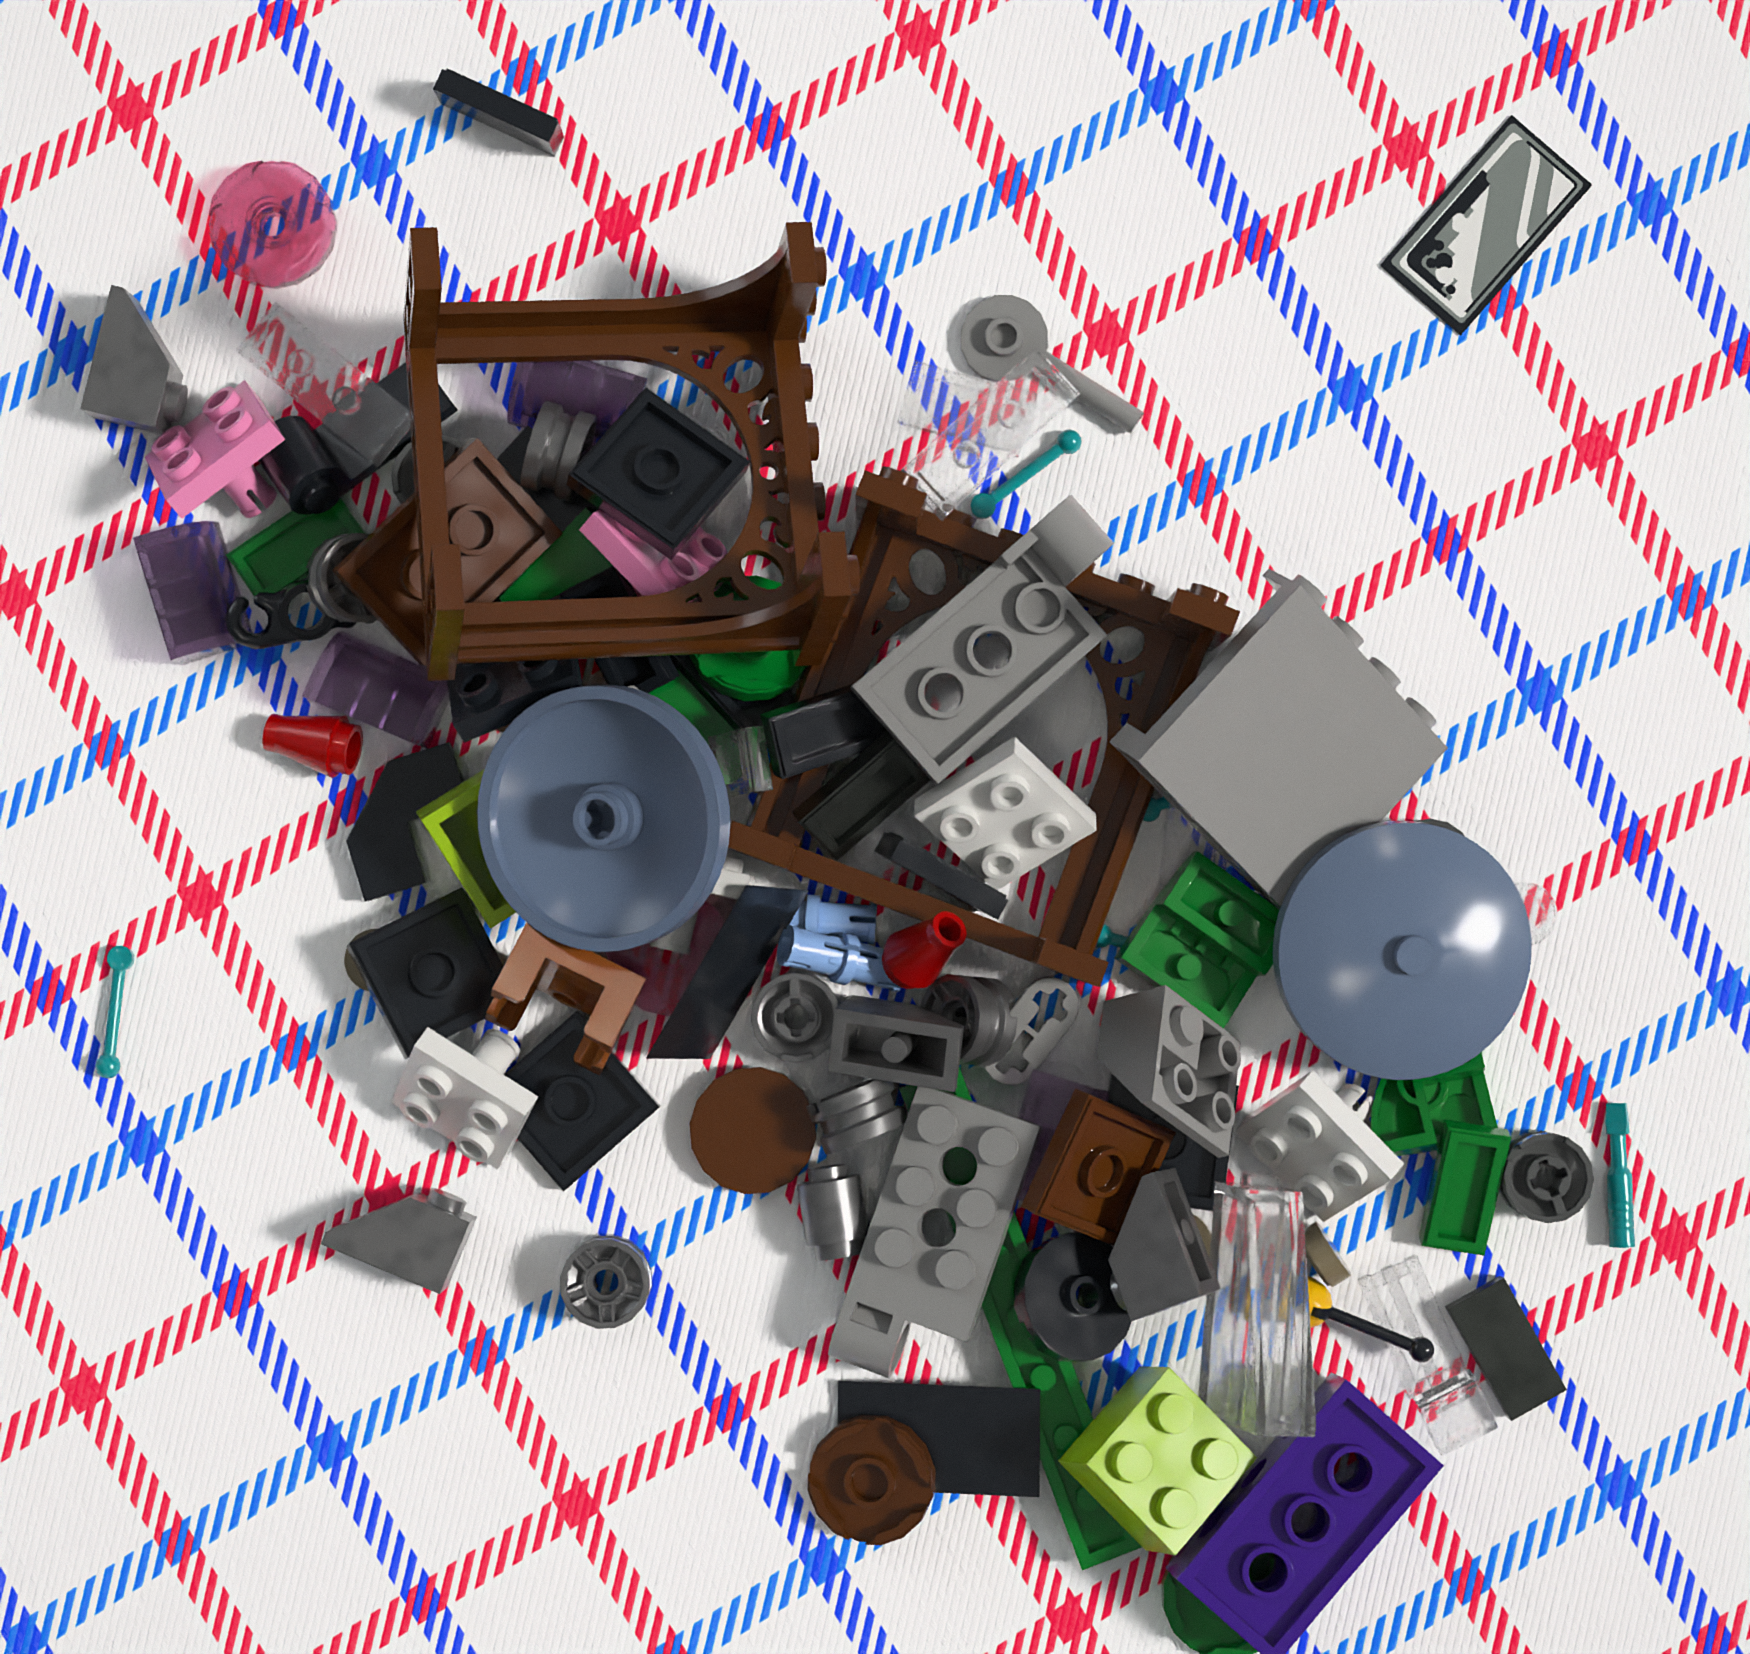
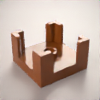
M526 922L492 988L491 996L494 998L486 1012L485 1020L508 1031H513L521 1020L536 989L550 995L560 1003L590 1015L584 1028V1037L574 1054L573 1060L575 1064L600 1076L636 1004L646 978L591 951L573 948L550 939Z

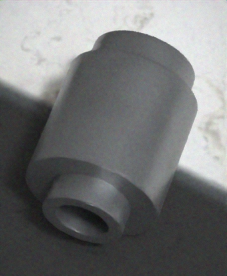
M833 1164L808 1169L809 1181L797 1184L806 1245L813 1246L816 1261L859 1255L864 1243V1237H866L869 1229L860 1174L847 1175L845 1164Z

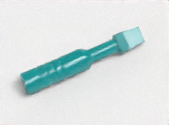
M1606 1103V1134L1610 1135L1611 1168L1607 1173L1609 1247H1635L1632 1173L1627 1167L1626 1135L1630 1133L1627 1103Z

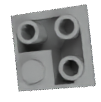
M1166 985L1104 1001L1096 1058L1142 1104L1216 1157L1229 1156L1231 1131L1235 1121L1234 1102L1237 1073L1241 1064V1042Z

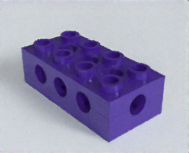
M1331 1372L1165 1568L1260 1654H1286L1444 1465L1347 1379ZM1354 1452L1357 1459L1355 1473L1347 1481L1337 1483L1334 1478V1466L1337 1460L1344 1454ZM1313 1502L1316 1511L1313 1523L1305 1530L1293 1531L1291 1519L1294 1511L1304 1503ZM1262 1553H1273L1274 1566L1270 1574L1261 1580H1250L1249 1567L1253 1559Z

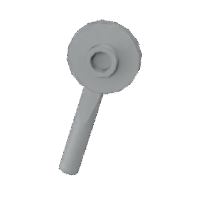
M994 295L980 301L967 314L961 328V351L968 366L979 377L996 384L1015 383L1035 373L1130 434L1144 415L1143 411L1047 352L1048 328L1041 313L1029 301L1014 295Z

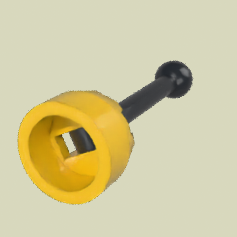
M1297 1272L1283 1306L1280 1320L1297 1327L1312 1328L1322 1324L1327 1319H1331L1407 1350L1411 1358L1417 1362H1427L1433 1357L1434 1345L1428 1338L1416 1337L1411 1339L1333 1307L1331 1294L1325 1285L1315 1278Z

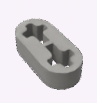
M1044 977L1035 980L1023 991L1009 1009L1010 1016L1017 1017L1016 1035L1013 1043L1023 1030L1032 1036L1021 1052L1023 1058L1028 1062L1021 1071L1011 1066L1004 1073L995 1067L998 1062L990 1066H984L985 1070L994 1080L1006 1085H1017L1026 1082L1034 1075L1073 1025L1078 1015L1079 1001L1074 989L1059 978ZM1056 988L1061 990L1065 996L1062 998L1060 1005L1067 1011L1065 1016L1060 1021L1050 1016L1035 1031L1028 1025L1039 1010V1006L1033 1001L1035 994L1042 991L1050 995Z

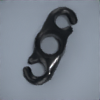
M308 580L294 581L275 593L259 592L254 596V604L264 610L268 616L267 626L259 633L247 631L242 624V616L249 606V600L244 596L235 598L228 607L225 618L227 632L235 643L254 650L300 641L316 640L337 627L353 628L357 622H339L337 619L322 614L318 623L312 627L299 628L294 626L288 616V607L296 595L308 592L306 588Z

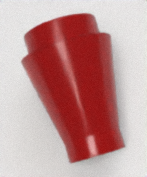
M271 714L263 730L262 744L265 751L278 753L328 777L334 778L339 773L350 775L356 769L362 752L363 731L360 725L350 723L348 717L344 715L283 716Z
M943 911L931 919L892 933L885 943L882 954V966L888 978L899 987L905 989H921L933 984L955 950L966 940L967 932L963 921L956 914Z

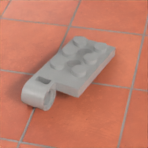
M1072 494L1051 510L1025 535L1008 548L992 565L851 687L855 695L935 786L1108 636L1066 588L1070 582L1114 544ZM985 634H995L1006 642L1009 649V657L1003 667L987 669L976 661L973 654V646L978 637ZM937 676H946L958 684L961 699L955 709L948 712H940L933 709L927 703L924 691L930 679Z
M917 1087L831 1337L828 1350L830 1357L890 1378L903 1353L911 1322L963 1342L970 1340L1043 1126L943 1090ZM955 1147L966 1148L975 1156L977 1161L976 1175L965 1185L951 1182L943 1171L944 1157ZM934 1208L949 1212L956 1223L955 1236L945 1246H937L930 1243L922 1232L923 1218Z

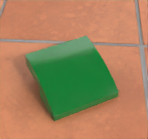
M1193 851L1149 906L1114 959L1154 987L1168 986L1224 1029L1256 977L1266 976L1273 965L1274 929L1280 909L1203 854Z

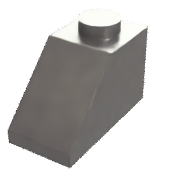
M111 285L80 409L95 419L162 434L171 428L172 421L180 422L183 417L188 398L187 385L182 384L184 375L138 299L125 288Z
M851 995L834 1009L827 1072L954 1092L957 1089L964 1026L914 1004Z
M1176 1168L1156 1171L1142 1176L1108 1259L1113 1271L1110 1277L1113 1295L1118 1305L1123 1310H1127L1131 1321L1157 1314L1221 1289Z
M431 1188L428 1196L418 1192L333 1227L325 1232L321 1245L440 1294L448 1287L477 1216L464 1211L467 1202L462 1198L437 1188Z

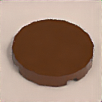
M763 1067L736 1068L714 1079L697 1099L689 1123L691 1149L702 1170L721 1187L743 1194L772 1192L793 1181L809 1162L816 1141V1123L812 1122L806 1108L810 1105V1102L804 1090L784 1073Z
M862 1414L840 1422L817 1444L810 1462L807 1491L817 1516L833 1533L847 1540L852 1538L858 1542H866L865 1545L881 1546L904 1538L922 1521L935 1494V1466L927 1445L909 1426L888 1416Z

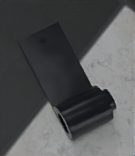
M406 362L316 429L301 416H287L274 421L285 440L259 459L258 462L292 511L297 514H320L328 511L338 502L339 498L399 455L403 448L411 442ZM438 383L442 423L457 412L458 409Z

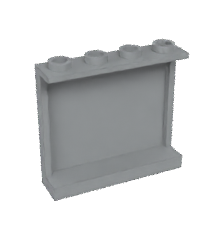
M1268 569L1262 576L1276 590L1275 594L1146 734L1126 723L1111 739L1110 743L1264 899L1280 909L1293 880L1315 854L1346 833L1364 826L1380 823L1448 747L1431 730L1437 723L1434 716L1415 699L1407 697L1404 700L1395 690L1401 683L1397 675L1379 659L1371 657L1368 660L1358 649L1364 643L1360 634L1340 617L1335 616L1331 619L1321 607L1326 603L1327 599L1315 585L1302 575L1298 574L1293 580H1290Z

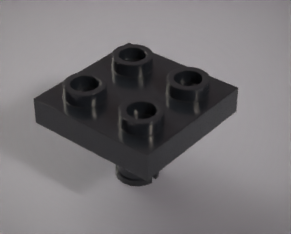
M557 595V596H555V597H553V598H550V599H548V600H562V599H561L560 595ZM578 659L457 664L455 679L447 680L452 723L464 743L512 723L525 709L553 693L583 686Z

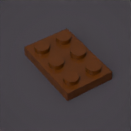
M471 438L444 463L450 544H460L464 603L493 602L563 533L478 438ZM414 492L332 571L418 664L426 666Z

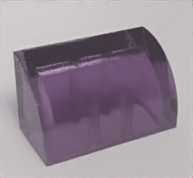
M592 361L517 362L509 396L507 422L520 428H525L528 425L533 429L544 402H553L562 405L564 413L576 416L579 411L596 415L597 422L593 447L645 387L651 390V387L645 377Z
M200 521L186 523L133 537L170 660L186 665L243 647V645L235 643L229 635L225 622L228 607L236 597H241L242 595L232 563L226 556L228 550L219 522ZM245 611L242 616V624L247 631L253 633L247 611Z
M338 631L329 641L317 661L302 694V697L426 749L430 748L450 701L447 680L428 681L427 666L419 665L418 662L344 631Z

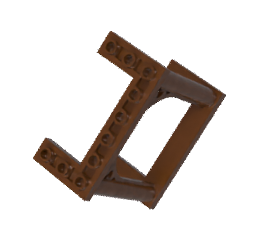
M786 222L778 249L767 261L733 280L694 292L637 299L441 302L442 285L437 227L410 228L403 326L428 681L454 680L456 665L464 663L793 651L794 666L821 664L829 644L837 642L840 620L848 618L851 596H857L859 593L860 568L857 556L847 555L845 531L819 532L818 521L824 520L826 510L824 485L822 482H813L811 462L817 461L819 457V431L816 422H807L805 402H811L813 374L810 363H801L799 343H805L807 316H814L816 312V288L825 286L827 276L824 247L814 246L812 222ZM711 352H719L713 361L711 369L700 368L692 355H699L709 359ZM600 360L646 363L673 372L692 382L707 393L729 417L738 431L750 461L751 502L747 520L741 534L729 552L711 570L682 587L649 596L464 603L460 544H450L437 364ZM741 360L756 362L762 370V378L754 388L744 393H734L726 388L723 375L731 365ZM768 397V402L765 404L762 412V420H769V422L763 425L753 423L749 417L748 408L761 403ZM772 444L773 451L766 450ZM762 467H771L775 470V478L766 479L761 476L759 470ZM777 494L778 500L774 498L772 495ZM770 521L777 524L773 530V535L781 546L764 540L761 537L760 525L763 522ZM748 555H759L767 558L780 570L783 584L776 589H765L755 585L745 576L741 568V560ZM720 582H730L733 590L744 600L734 601L733 592L727 596L717 598L714 595L715 586ZM695 598H697L698 601H699V602H689V601H691V600H693V599H695Z
M882 466L879 475L865 470L855 494L856 519L861 521L848 555H856L860 568L859 593L857 596H851L848 618L840 620L838 624L837 642L829 644L820 665H810L804 670L792 704L856 683L865 675L876 654L895 633L914 619L945 606L967 585L961 583L958 579V564L954 556L962 558V562L968 571L975 574L979 567L984 572L1008 548L1017 542L1023 534L1001 528L998 537L975 529L974 526L977 519L973 516L946 506H941L938 514L925 510L927 493L916 488L919 482L917 478ZM925 550L933 553L944 566L946 583L938 594L930 595L922 592L911 579L909 562L918 551ZM1094 562L1066 586L1067 590L1082 607L1088 609L1087 612L1091 617H1098L1104 613L1113 615L1099 625L1107 635L1119 628H1134L1142 633L1144 646L1137 657L1121 664L1110 663L1101 656V642L1084 656L1091 666L1102 691L1107 719V741L1104 758L1087 804L1096 813V831L1072 845L1038 937L800 848L805 829L798 823L792 812L822 787L830 764L781 779L773 774L770 761L746 825L733 820L731 822L728 848L920 921L931 919L943 911L952 912L963 921L967 932L966 938L1087 984L1100 987L1109 962L1092 955L1155 790L1110 741L1122 729L1120 719L1122 714L1129 715L1126 723L1146 734L1196 680L1206 651H1213L1231 637L1240 611L1226 606L1229 596L1225 593L1197 583H1192L1189 590L1177 588L1167 600L1153 596L1156 586L1143 579L1120 573L1116 582L1093 573L1096 566ZM892 578L896 579L899 589L910 600L905 610L890 611L885 608L888 601L896 595L895 592L888 591ZM878 620L883 627L872 635L874 625ZM1143 671L1144 676L1141 684L1131 683V700L1124 699L1116 692L1115 682L1117 678L1132 677Z

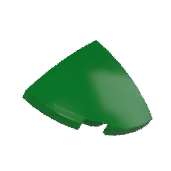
M1482 1052L1463 1065L1432 1077L1413 1080L1381 1078L1372 1106L1371 1130L1396 1156H1405L1438 1151L1444 1119L1498 1128L1484 1075L1485 1064Z

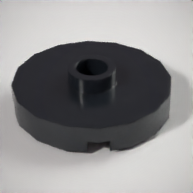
M1069 1232L1046 1239L1038 1248H1033L1022 1260L1014 1282V1308L1019 1323H1025L1027 1331L1032 1336L1028 1339L1038 1351L1057 1361L1086 1362L1111 1353L1125 1338L1132 1321L1127 1310H1123L1118 1305L1111 1289L1110 1277L1113 1271L1108 1261L1113 1249L1111 1244L1083 1233ZM1078 1287H1081L1084 1294L1083 1306H1080L1076 1299Z

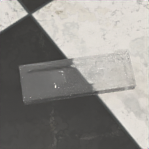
M277 302L271 306L235 350L377 468L410 429L409 410Z
M1036 347L907 463L901 471L919 480L916 488L927 493L926 505L943 521L1065 410L1080 393Z

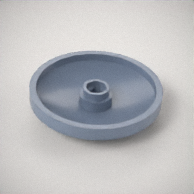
M590 685L556 692L537 701L516 717L502 733L487 760L481 779L477 808L478 831L481 848L490 874L503 897L523 920L540 933L561 944L581 950L612 952L627 950L656 941L686 923L705 903L720 877L729 845L730 806L726 785L718 762L705 739L684 715L663 700L644 691L618 685Z
M1387 821L1364 826L1340 836L1321 849L1301 869L1288 889L1278 913L1273 938V965L1279 993L1286 1010L1304 1036L1319 1050L1340 1064L1365 1075L1392 1080L1421 1079L1445 1073L1463 1065L1486 1049L1502 1033L1518 1008L1526 989L1532 957V938L1525 905L1517 887L1501 864L1480 845L1459 833L1436 825L1414 821Z

